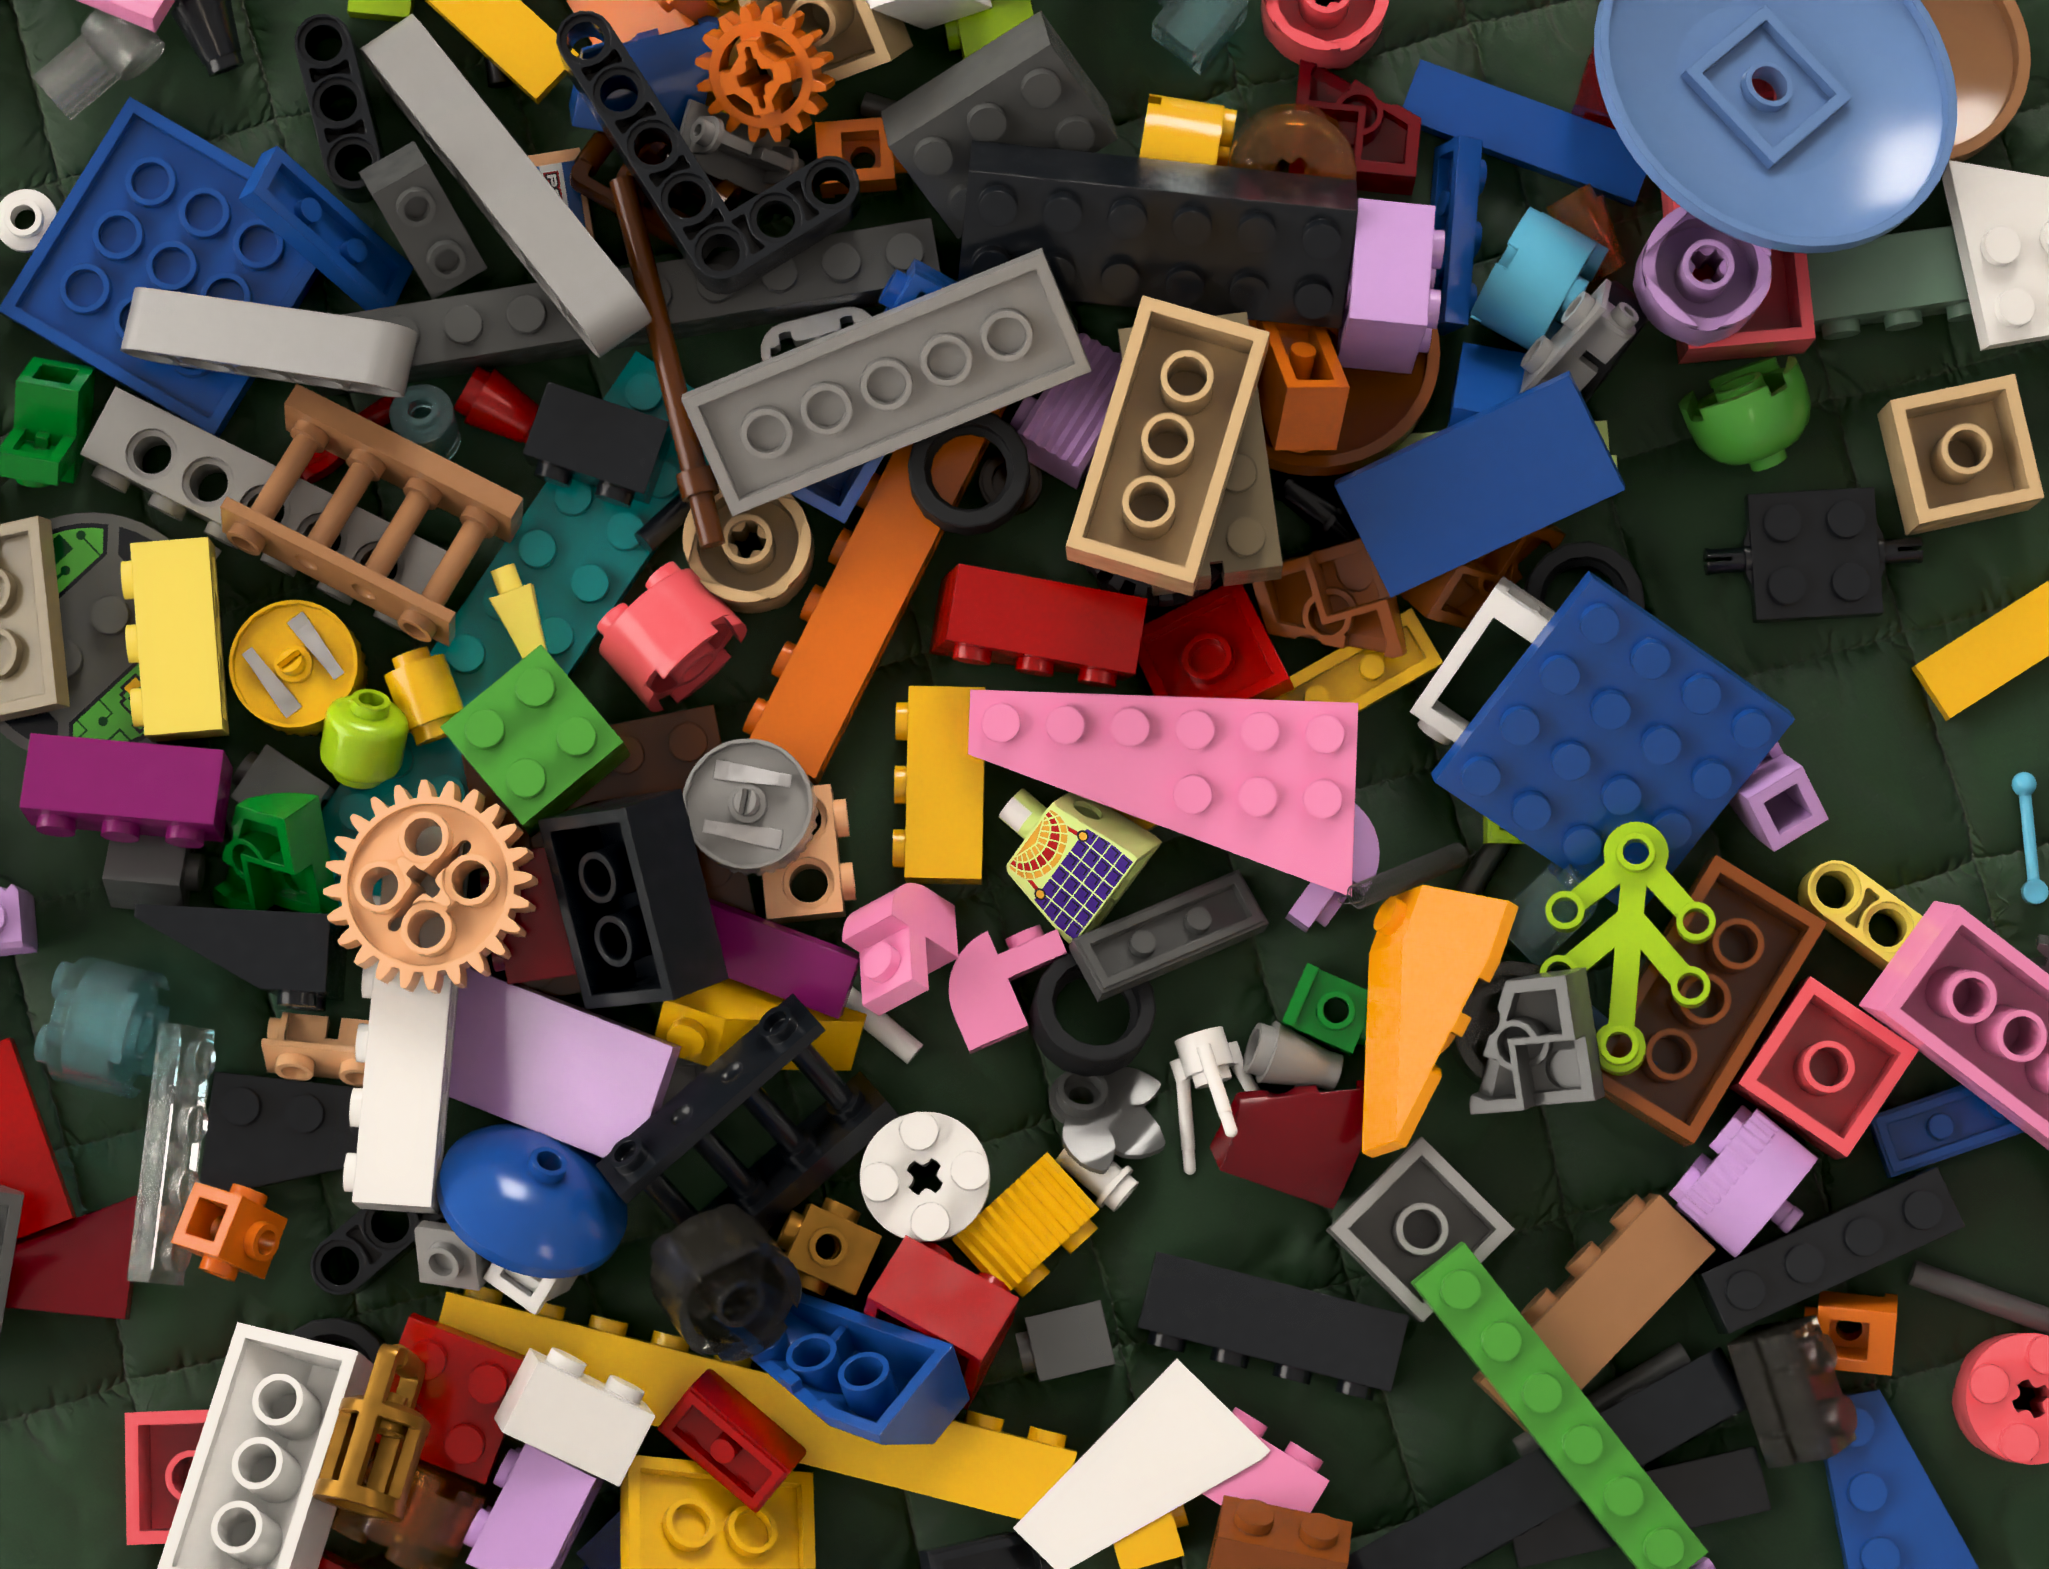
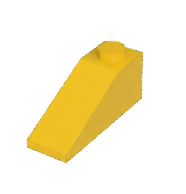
M729 978L678 999L663 1001L655 1036L682 1046L678 1058L709 1067L756 1026L766 1012L779 1006L785 999ZM845 1007L843 1015L837 1019L807 1008L826 1030L811 1044L835 1071H851L867 1014ZM790 1061L781 1070L799 1069Z

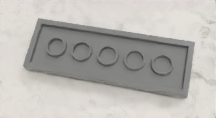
M1040 248L682 394L681 401L733 517L1072 380L1092 370L1043 249Z

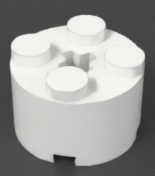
M916 1111L900 1116L886 1124L868 1144L860 1168L862 1195L873 1217L892 1234L902 1239L907 1235L920 1243H936L955 1237L983 1211L990 1190L989 1162L978 1138L958 1120L936 1112ZM932 1161L938 1163L941 1167L936 1176L943 1183L941 1188L936 1193L927 1188L919 1195L912 1192L911 1188L914 1185L915 1179L909 1173L911 1167L916 1163L922 1167H927Z

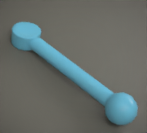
M2020 772L2013 777L2011 786L2013 791L2019 795L2027 882L2021 888V896L2026 903L2037 905L2047 899L2049 892L2047 885L2040 880L2032 804V794L2036 790L2037 782L2032 774Z

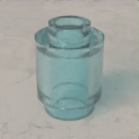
M417 384L406 388L404 397L394 398L389 411L393 432L450 460L459 448L461 435L448 395L436 386Z

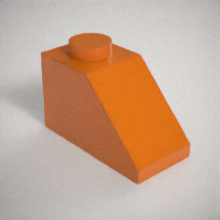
M1256 320L1257 329L1270 332L1268 351L1259 377V400L1262 419L1274 451L1288 450L1295 453H1305L1311 450H1337L1350 386L1326 327Z

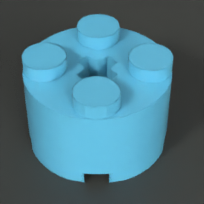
M1532 207L1528 208L1507 243L1508 247L1500 261L1496 262L1473 306L1470 316L1480 322L1481 325L1527 350L1543 335L1551 339L1563 326L1559 323H1561L1564 312L1571 302L1581 292L1586 290L1589 281L1592 282L1609 251V248L1601 245L1594 239Z

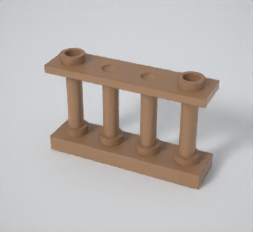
M296 384L284 403L286 431L290 432L293 440L251 508L229 497L225 498L220 506L222 532L226 534L228 540L238 549L255 556L263 552L397 620L398 626L411 637L423 642H431L434 639L449 647L455 637L456 612L444 606L484 538L490 539L496 536L511 543L522 524L523 497ZM326 450L346 460L350 468L306 537L274 519L314 453H322ZM383 479L403 489L406 497L363 566L330 548L371 481ZM438 507L458 517L462 527L422 594H419L387 577L427 510H435Z

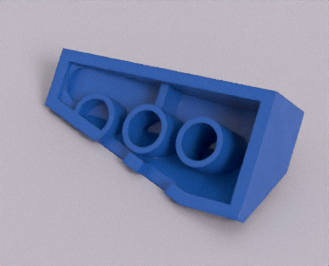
M748 1273L740 1279L709 1315L714 1328L831 1427L881 1445L934 1444L970 1400L953 1344Z

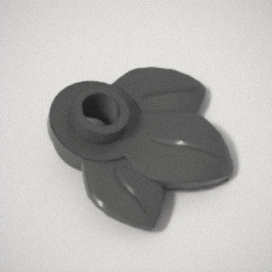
M1123 1067L1110 1075L1084 1077L1067 1071L1064 1072L1051 1086L1049 1107L1054 1117L1064 1124L1062 1144L1068 1155L1086 1170L1097 1174H1105L1112 1164L1114 1154L1126 1159H1143L1163 1151L1166 1144L1164 1135L1158 1123L1145 1108L1159 1092L1161 1083L1149 1074L1131 1067ZM1083 1099L1086 1100L1089 1104H1078L1073 1102L1072 1100Z

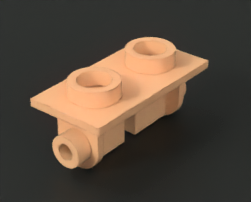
M283 1012L281 1018L270 1017L267 1027V1039L262 1038L261 1040L267 1073H276L284 1079L307 1081L312 1077L340 1079L348 1085L363 1087L365 1063L356 1062L355 1045L359 1023L369 1024V1020L341 1018L338 1039L327 1038L330 1024L329 1016Z

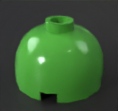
M1788 356L1785 368H1780L1776 357H1772L1725 372L1708 381L1710 387L1715 389L1713 393L1697 401L1692 390L1678 403L1687 428L1702 452L1712 460L1727 465L1736 466L1749 463L1752 471L1769 469L1787 459L1788 456L1785 448L1800 438L1809 422L1811 409L1807 383L1795 356Z

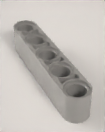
M135 287L120 351L139 359L162 364L401 398L405 396L418 333L408 327L380 320L154 288Z

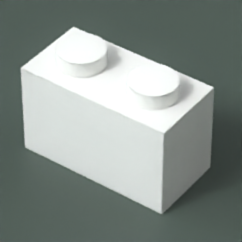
M552 1347L548 1356L529 1348L494 1417L503 1433L620 1487L655 1418V1414L641 1400L645 1391L615 1375H609L606 1383L583 1373L587 1366L585 1362L558 1348Z

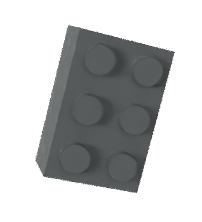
M1042 11L1037 12L881 111L888 147L957 239L962 237L972 140L1096 153L1118 139L1107 102Z

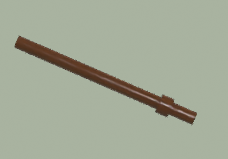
M632 175L612 179L609 184L636 292L652 318V322L646 325L645 328L681 472L676 475L681 499L683 502H689L700 548L710 549L726 543L714 498L720 491L710 465H706L701 444L681 401L682 394L688 392L635 178Z

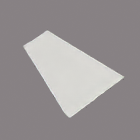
M1176 1359L1013 1529L1054 1569H1070L1259 1462L1271 1450Z

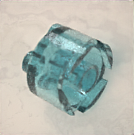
M83 956L75 963L62 961L57 967L52 980L51 993L52 997L56 1000L50 1023L44 1024L41 1027L35 1041V1060L47 1064L48 1072L55 1081L128 1099L137 1097L142 1090L132 1085L138 1075L151 1077L160 1058L167 1033L170 1007L158 1005V988L169 991L166 976L159 972L91 956Z

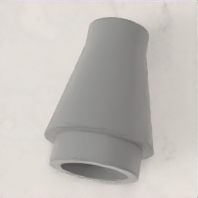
M1274 1021L1271 1026L1263 1023L1256 1024L1249 1037L1243 1060L1244 1072L1256 1075L1258 1083L1294 1086L1316 1085L1318 1088L1329 1091L1336 1087L1343 1067L1342 1054L1322 1047L1278 1021Z

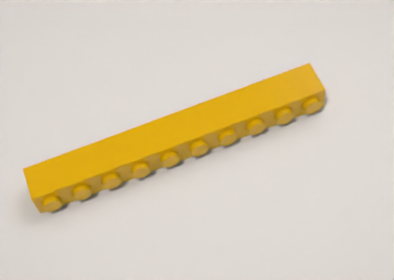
M485 1286L479 1291L464 1289L463 1294L446 1292L439 1322L525 1356L529 1348L548 1356L552 1347L558 1348L585 1362L587 1366L583 1373L603 1383H606L609 1375H615L645 1391L641 1400L655 1414L651 1425L659 1427L689 1387L707 1369H711L806 1449V1455L799 1462L801 1464L1020 1520L1074 1465L1077 1450L1065 1448L1067 1435L1030 1426L1027 1438L1002 1432L1005 1419L967 1410L964 1422L954 1419L934 1444L881 1445L829 1426L766 1371L751 1368L753 1360L743 1352L716 1346L713 1358L688 1352L691 1339L656 1330L653 1331L651 1342L626 1336L628 1323L591 1314L588 1326L563 1320L566 1307L547 1302L540 1313L534 1315L527 1309L524 1310L501 1304L503 1292Z

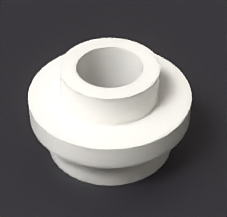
M22 189L8 194L0 202V239L2 242L17 252H34L57 214L54 204L48 197L36 190ZM23 210L35 212V222L28 229H18L15 226L16 216Z

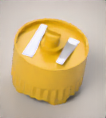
M304 600L279 601L255 612L237 632L229 655L230 680L241 703L253 715L266 725L271 726L274 730L283 731L287 735L296 734L300 737L316 736L319 732H323L326 711L332 702L341 697L349 696L357 690L365 689L368 667L364 663L366 656L361 651V643L355 638L354 633L327 608Z

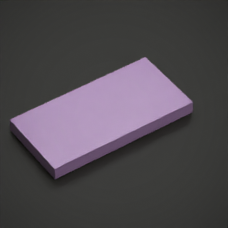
M472 966L466 969L467 987L458 989L449 1089L450 1098L602 1158L611 1152L617 1142L631 1135L662 1107L682 1046L519 983L507 984L506 978L491 973L490 976L485 977Z

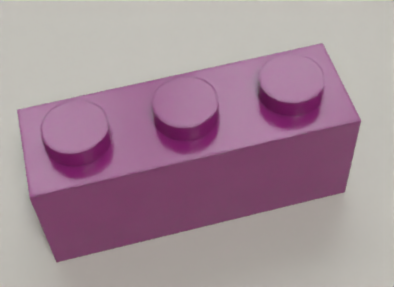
M30 733L19 808L29 823L36 826L38 832L49 836L72 837L75 835L76 829L101 831V837L115 842L134 843L139 841L140 835L165 837L166 843L177 847L201 848L204 846V841L223 842L233 767L225 751L220 749Z

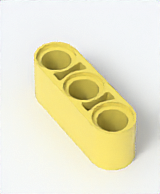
M1831 860L1820 864L1802 878L1798 887L1800 906L1826 921L1825 930L1882 971H1884L1923 917L1856 867L1844 861ZM1821 876L1835 877L1843 884L1846 896L1840 908L1827 907L1819 900L1816 893V885ZM1875 913L1891 917L1897 926V939L1891 947L1879 945L1871 938L1869 922Z

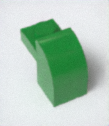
M38 357L31 359L16 380L14 427L0 445L1 477L13 478L18 484L31 488H42L50 485L58 486L60 482L74 484L84 460L80 453L88 439L92 421L95 367Z

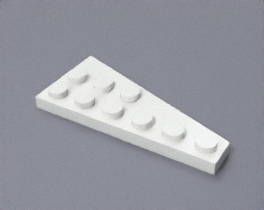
M1949 160L1942 175V181L1980 351L2048 340L2049 177Z

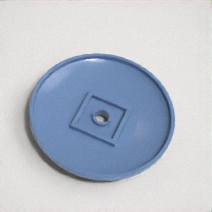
M1600 0L1594 28V57L1601 95L1610 119L1622 142L1648 177L1674 202L1709 226L1753 245L1783 252L1807 254L1846 250L1872 242L1891 232L1915 212L1940 181L1949 162L1955 141L1957 94L1954 74L1947 50L1934 21L1921 0ZM1752 79H1761L1769 83L1776 93L1777 100L1771 101L1761 97L1755 91Z

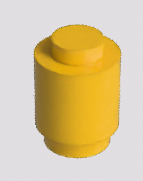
M428 646L391 659L395 670L385 674L384 678L393 703L405 714L408 720V733H412L416 746H422L446 738V734L440 727L463 709L464 706L445 655L431 656Z

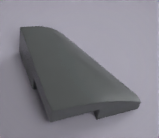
M1586 967L1533 974L1505 981L1497 1007L1500 1014L1499 1025L1488 1037L1483 1056L1488 1058L1479 1092L1471 1095L1469 1101L1470 1115L1523 1111L1538 1105L1596 1101L1604 1097L1605 1091Z

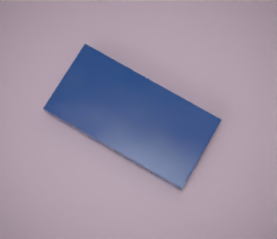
M1570 371L1338 478L1334 484L1391 598L1625 490V483Z

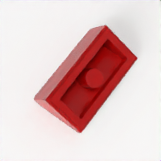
M707 1369L689 1387L657 1428L658 1431L756 1514L807 1452L800 1443L711 1369Z

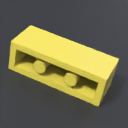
M208 537L130 543L131 561H121V584L124 599H134L136 624L126 625L125 628L129 663H139L141 688L130 690L133 726H144V736L151 742L229 736L215 545Z

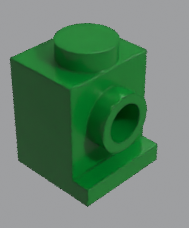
M1307 962L1281 1020V1024L1308 1039L1350 1056L1357 1043L1366 1047L1368 990L1325 972ZM1331 999L1341 1000L1347 1007V1017L1340 1023L1330 1022L1324 1015V1005Z

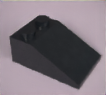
M135 904V918L259 989L277 996V1005L287 1006V1009L326 1011V1000L344 1001L347 949L340 946L337 940L349 928V925H334L328 921V914Z

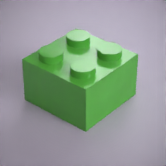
M542 645L534 649L440 727L531 838L540 831L538 820L563 812L631 756L622 739Z

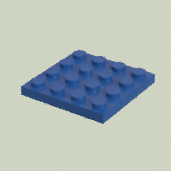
M129 96L1 303L0 313L85 364L95 367L99 372L176 417L219 438L256 377L151 362L120 351L135 287L154 288L298 309L320 274V271L238 200L254 169L253 167Z
M1588 571L1434 768L1431 775L1436 784L1581 882L1605 863L1603 850L1611 832L1629 822H1644L1661 832L1669 850L1666 869L1672 874L1793 723L1795 718L1787 708ZM1631 843L1623 852L1624 858L1632 864L1644 862L1649 855L1648 849L1641 843ZM1620 886L1605 896V898L1617 906L1619 904ZM1647 887L1645 907L1654 897V894Z

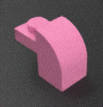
M906 883L852 912L847 917L843 926L842 942L859 952L862 1006L880 1016L928 991V974L959 958L955 905L923 885Z
M1041 925L1025 929L1005 939L1009 950L997 954L988 931L974 938L961 951L950 974L949 1001L955 1021L970 1054L1029 1029L1010 982L1048 966L1055 959L1067 954L1057 929L1044 934Z

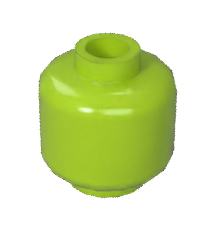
M360 689L349 696L336 699L329 706L325 715L320 743L321 761L329 772L333 774L334 778L345 786L356 789H370L379 786L382 782L394 777L402 766L409 731L408 720L405 714L396 704L390 701L386 694L377 690Z

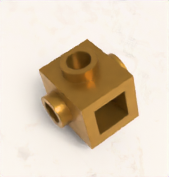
M826 1197L821 1208L814 1204H806L802 1215L791 1211L780 1232L776 1246L785 1250L780 1263L793 1269L789 1281L821 1296L825 1295L828 1286L856 1296L882 1235L857 1225L861 1215L860 1212ZM824 1234L828 1235L834 1243V1251L826 1259L821 1258L816 1252V1242Z

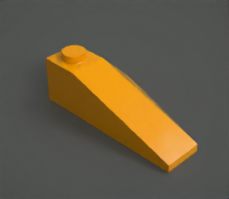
M1420 885L1396 896L1389 897L1379 908L1373 924L1377 932L1369 952L1362 1130V1153L1375 1158L1407 1147L1442 1078L1441 1069L1435 1063L1439 1055L1450 1046L1455 1036L1462 1037L1472 1018L1462 1013V1010L1478 978L1490 983L1495 974L1519 906L1508 900Z

